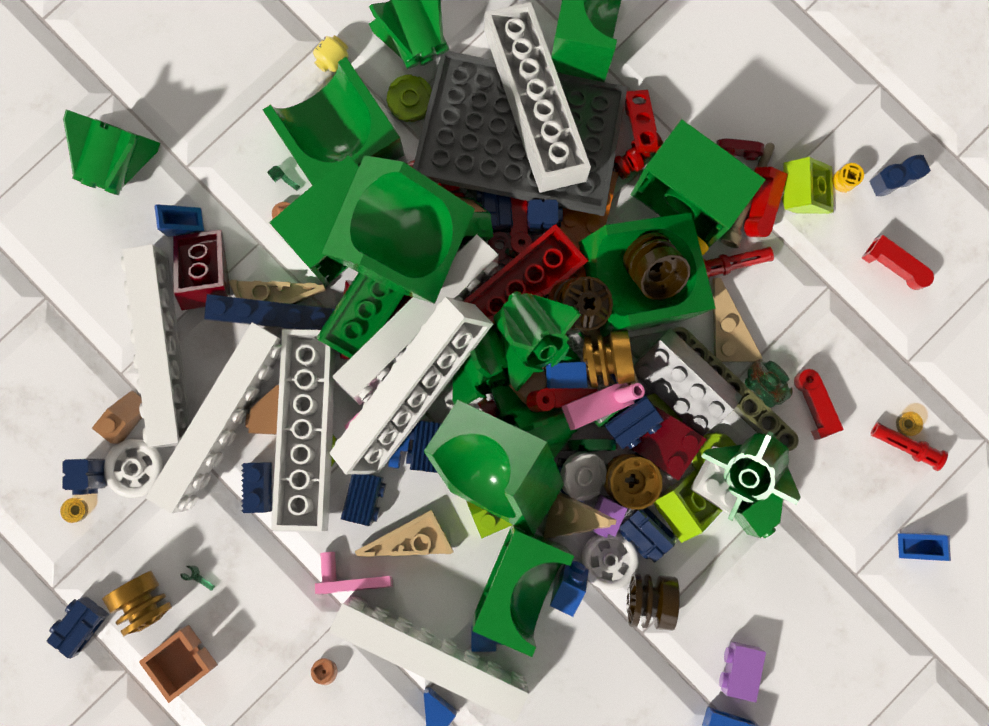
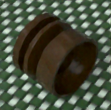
M648 233L640 236L627 248L623 258L624 268L636 282L642 293L651 300L661 301L671 298L682 290L690 276V266L687 260L675 248L668 237L661 233Z
M587 276L561 280L554 285L548 295L549 300L575 307L581 314L569 329L570 331L598 329L607 322L612 312L613 300L610 290L606 284L594 277Z
M633 573L626 596L629 626L637 627L640 621L642 628H647L651 617H653L656 629L675 630L680 604L678 579L676 577L660 575L655 586H653L650 574H646L642 581L640 573Z

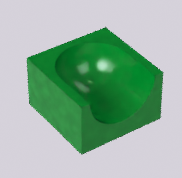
M562 0L551 57L557 73L605 82L617 43V39H614L613 36L621 0Z
M347 57L338 61V69L334 77L322 90L311 98L287 108H275L270 104L262 109L311 185H314L348 155L358 166H360L364 156L398 160L405 155L400 136Z
M681 119L647 164L630 195L660 217L691 212L697 236L710 248L731 228L766 179Z
M349 155L269 222L326 287L349 268L322 254L359 168Z
M364 156L322 254L397 293L435 304L475 208L405 162Z
M691 212L604 225L578 242L580 252L588 260L584 265L586 276L601 280L607 285L612 294L613 307L611 315L607 322L599 327L602 337L610 336L612 331L627 329L628 332L682 322L716 309ZM648 233H661L668 237L690 266V276L682 290L671 298L661 301L647 298L624 268L623 258L627 248L634 240Z
M460 400L456 401L424 450V453L451 493L532 535L536 533L564 486L546 441Z
M512 525L473 614L472 631L533 657L536 649L534 631L544 600L562 564L571 566L574 555L566 546L536 533L532 535Z

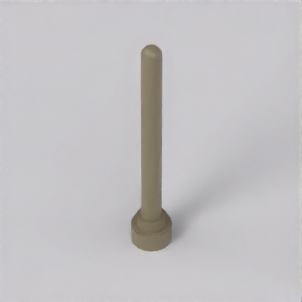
M773 143L766 144L764 154L761 156L756 168L768 166L775 149ZM753 198L732 227L722 236L721 242L731 248H739L742 241L741 228Z

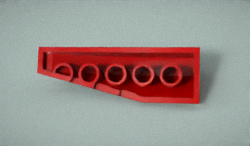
M555 224L463 302L476 305L493 322L494 315L499 312L512 293L520 292L521 294L528 293L544 297L550 293L555 284L571 277L588 260Z

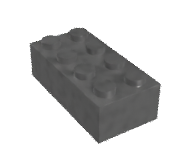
M671 328L633 365L636 376L701 436H704L728 416L742 398L725 379Z

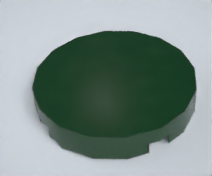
M610 439L569 440L568 450L577 452L616 451L617 442Z

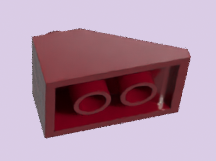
M221 229L173 236V293L182 311L205 307L207 294L230 297V283Z
M655 406L663 417L664 421L660 423L662 427L653 434L647 432L640 437L641 442L631 448V450L642 458L650 460L658 469L679 481L707 439Z

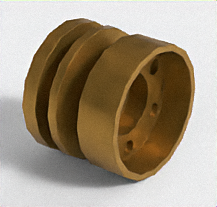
M627 329L612 331L609 344L604 343L601 333L597 334L598 345L596 346L592 344L591 335L584 336L583 359L592 388L598 387L597 376L603 375L605 386H609V374H615L618 384L635 382Z
M621 454L614 457L606 465L605 490L620 505L632 510L644 509L651 506L659 498L662 490V476L658 467L650 460L635 454ZM626 477H634V482H625Z
M152 571L132 579L102 598L110 614L123 610L124 615L115 622L117 626L126 621L130 622V625L120 631L123 637L144 630L159 621L172 608L170 602L158 608L156 603L166 597L164 593L152 597L151 592L159 586Z

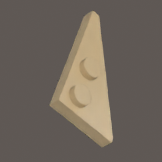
M714 278L713 299L716 307L713 310L714 355L721 362H762L763 358L722 279Z
M229 281L236 298L297 304L326 291L324 284Z
M560 492L549 509L543 537L556 538L558 536L572 535L573 533L588 532L598 528H608L611 525H616L617 520Z
M432 510L355 551L357 556L365 557L452 554L454 552Z

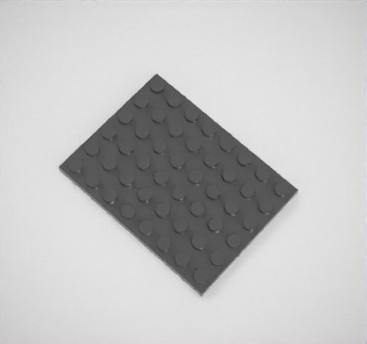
M447 51L440 56L413 168L436 183L526 201L542 200L544 202L545 200H557L558 207L604 216L627 86L557 73L591 168L586 182L540 193L495 61Z

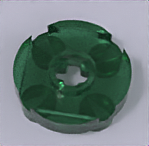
M759 359L748 368V377L745 379L746 386L753 390L763 400L764 404L770 408L783 404L793 393L792 387L789 388L787 381L790 380L788 375L775 362L768 361L766 363L762 362L763 359Z

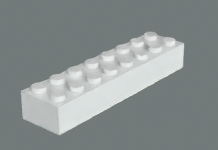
M528 2L486 11L484 32L539 192L586 182L591 166L532 3Z
M476 235L455 255L435 304L414 297L411 298L332 376L334 380L359 405L369 400L377 389L378 384L391 371L393 364L406 351L407 345L414 340L420 332L422 325L435 312L437 305L445 297L464 301L482 283L488 281L498 272L496 271L498 267V254Z
M153 244L123 249L124 257H121V266L123 271L126 272L127 281L124 282V290L126 295L129 296L130 304L127 306V314L129 319L132 320L133 330L130 331V338L132 343L135 344L136 354L133 356V362L139 374V379L136 381L137 390L142 398L139 409L141 417L145 421L143 439L148 447L166 448L177 446L190 425L168 254Z
M445 297L437 305L435 312L422 325L420 332L407 345L406 351L393 364L391 371L378 384L377 390L364 403L362 410L350 422L345 433L336 441L335 446L329 454L345 474H378L468 358L470 352L475 349L492 327L493 323L476 305Z
M254 323L250 324L146 496V499L170 513L183 512L193 508L198 500L196 496L198 491L209 482L211 475H209L213 466L216 467L221 462L224 456L222 451L226 445H230L237 434L234 431L239 423L242 424L246 420V415L249 414V411H247L252 402L255 403L262 393V390H260L264 381L268 382L274 373L273 366L277 360H281L282 339Z
M282 329L271 530L328 531L332 459L329 453L332 450L335 380L332 376L336 371V350L316 338L321 330Z
M354 595L353 598L349 596L342 603L329 630L330 633L516 723L529 695L527 682L524 681L525 678L522 675L513 671L509 674L501 670L502 666L496 662L489 660L486 663L480 660V656L475 652H471V650L463 652L456 648L457 644L448 639L438 640L434 638L435 634L425 628L418 630L412 627V622L402 617H399L397 620L389 616L390 612L382 607L376 606V609L366 605L367 601L359 596Z

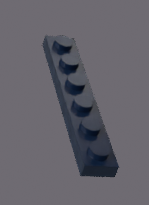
M207 294L204 319L248 325L254 323L257 326L294 330H322L335 309Z

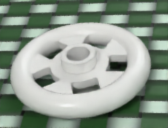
M128 439L118 443L110 450L104 462V476L109 487L117 494L129 498H137L148 494L163 470V461L158 450L154 447H148L147 443L141 439ZM136 449L137 456L127 457V450ZM147 455L150 456L153 463L149 467L146 466L143 457ZM116 460L123 461L121 471H114ZM133 464L138 466V470L135 473L131 470ZM146 473L150 479L142 485L139 479ZM123 477L132 480L130 487L121 484Z
M617 532L615 537L609 534L607 538L595 534L586 542L582 550L581 563L589 569L588 580L593 585L605 590H616L629 584L632 574L637 573L639 553L634 542L627 541L620 532ZM608 541L610 548L600 551L598 544ZM620 544L628 551L623 556L616 550ZM592 556H598L599 567L591 566ZM609 556L615 558V562L612 565H608L606 562ZM623 562L629 565L624 575L618 572ZM602 571L613 573L612 579L606 580L601 578Z

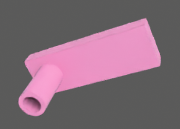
M615 383L561 407L570 430H574L634 404L635 399L644 396L645 390L640 383L631 385Z
M335 552L320 553L322 583H315V594L321 595L393 587V577L391 576L337 581Z

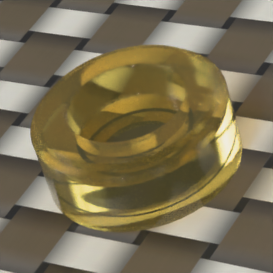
M904 412L897 417L896 428L899 433L905 436H915L921 432L923 420L915 412Z
M81 498L67 499L61 506V516L69 523L80 522L88 514V505Z

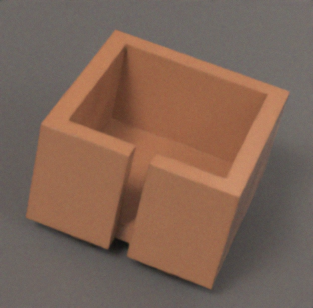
M189 625L179 630L139 661L142 668L168 703L218 666L205 647L203 649L198 647L202 642Z

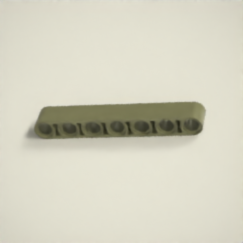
M684 327L673 329L675 333L683 337V341L700 353L704 361L716 368L718 374L723 379L734 385L735 390L742 398L733 411L755 432L767 435L770 431L774 433L779 441L781 435L785 434L788 437L787 448L789 451L794 450L798 446L799 438L795 431L690 331ZM746 400H749L753 404V410L751 413H748L744 409V403ZM764 417H767L771 422L768 430L762 426Z

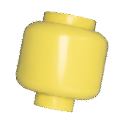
M335 35L333 37L325 36L313 50V55L316 58L314 63L323 72L327 70L336 72L338 61L345 57L348 59L349 57L347 52L348 46Z

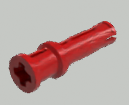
M769 246L732 256L721 254L718 258L703 260L709 279V277L719 274L723 276L731 273V270L771 262L774 260V253ZM751 257H756L755 259H750V260H746V261H742V262H741V260H743V259H747V258H751Z
M879 422L871 430L870 436L912 455L914 461H922L932 466L935 471L941 470L947 461L948 452L932 448L926 441L917 442Z

